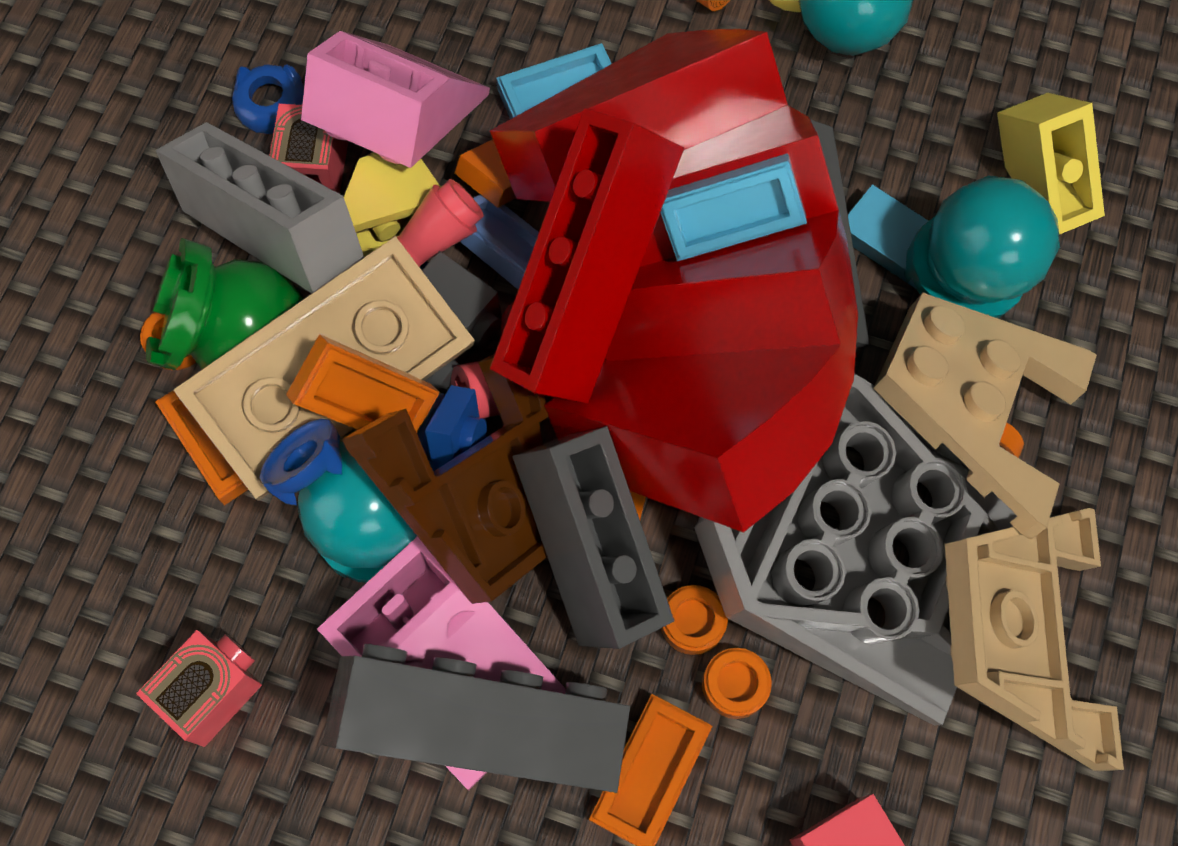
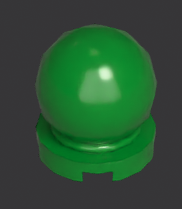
M181 238L179 243L181 256L171 255L153 308V312L165 315L161 339L147 338L146 360L149 364L176 370L182 364L184 358L191 355L201 369H204L304 300L303 295L290 279L262 262L234 259L214 266L212 264V250L209 246Z

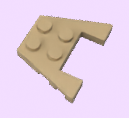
M922 292L909 308L873 389L935 450L943 443L969 468L966 480L984 498L990 492H993L1017 515L1010 524L1023 536L1031 540L1047 528L1060 483L1009 453L999 445L1022 375L1071 405L1087 391L1097 355L1088 349Z
M1087 508L1051 517L1047 528L1031 540L1023 536L1015 527H1010L945 544L946 587L949 601L954 686L1093 771L1124 770L1117 706L1072 700L1070 696L1058 567L1076 571L1101 567L1095 510Z

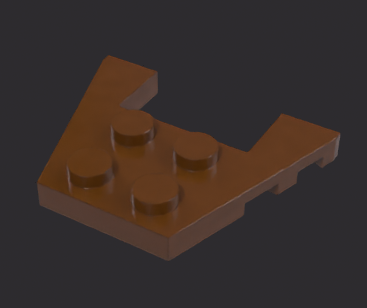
M495 353L478 363L504 426L435 471L431 468L406 409L385 414L342 439L349 453L472 604L492 602L547 558L512 457L543 444L539 422L548 417L544 407L546 404L545 396L534 394L530 390L490 370Z

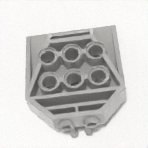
M854 374V381L832 445L791 495L744 533L700 516L694 529L726 618L934 726L943 725L957 689L954 686L953 661L951 657L952 643L948 591L946 587L945 544L1014 527L1010 522L1017 515L993 492H990L984 498L966 480L969 468L943 443L935 450L873 389L874 385ZM846 446L853 447L860 453L864 462L863 471L851 465L846 455ZM918 482L929 490L932 497V507L927 506L920 499L917 491ZM821 501L829 503L836 509L840 519L839 530L831 528L824 522L820 512ZM894 539L902 542L908 550V567L902 565L896 559L892 547ZM796 559L806 562L813 570L815 584L812 591L803 588L796 580L794 575ZM870 597L878 600L884 608L885 623L882 628L875 625L868 615L867 605Z

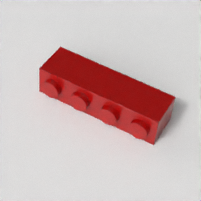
M584 108L490 370L533 393L589 403L685 147L633 122Z

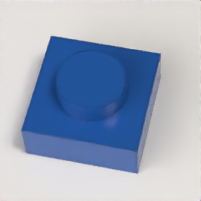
M450 385L425 429L433 471L486 438L487 424L485 419L479 416L475 389Z

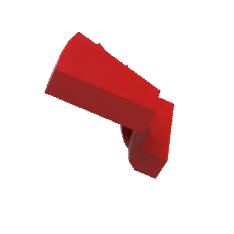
M714 29L667 33L490 130L516 199L548 202L551 201L584 108L633 122L685 147L669 190L788 153L806 213L807 224L677 261L660 212L606 355V362L601 368L589 403L555 397L544 405L557 438L604 426L608 427L629 491L744 533L797 489L833 443L854 381L858 309L848 241L818 133L808 116L788 105L768 33L747 29Z

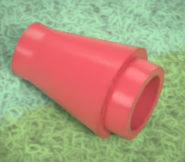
M449 179L441 187L433 185L397 239L416 264L421 267L426 261L436 256L439 251L443 252L477 232L475 224L484 217V214L473 197L456 181Z

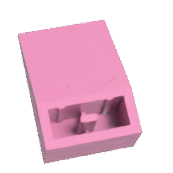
M339 31L307 54L301 120L325 130L331 137L348 140L371 150L388 162L402 164L411 168L489 95L490 88L391 45Z
M418 536L317 628L342 657L354 655L362 657L364 644L379 645L407 651L405 665L432 670L434 657L461 660L477 664L475 678L500 682L502 670L525 672L543 676L541 690L565 694L564 686L488 602L475 604L470 602ZM446 766L467 790H470L487 773Z

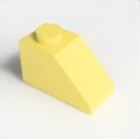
M1045 93L997 112L1004 164L1007 172L1012 179L1023 180L1042 194L1049 202L1058 219L1059 235L1105 216L1092 103Z
M375 152L359 158L345 192L344 200L364 257L393 237H398L433 185L440 186L422 159L409 168L402 164L388 162Z

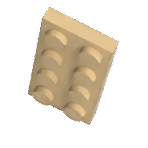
M396 236L173 389L257 501L269 494V491L260 479L263 464L278 444L294 430L320 418L328 419L334 424L340 435V441L357 430L297 406L286 395L319 334L424 381L473 346L474 338Z

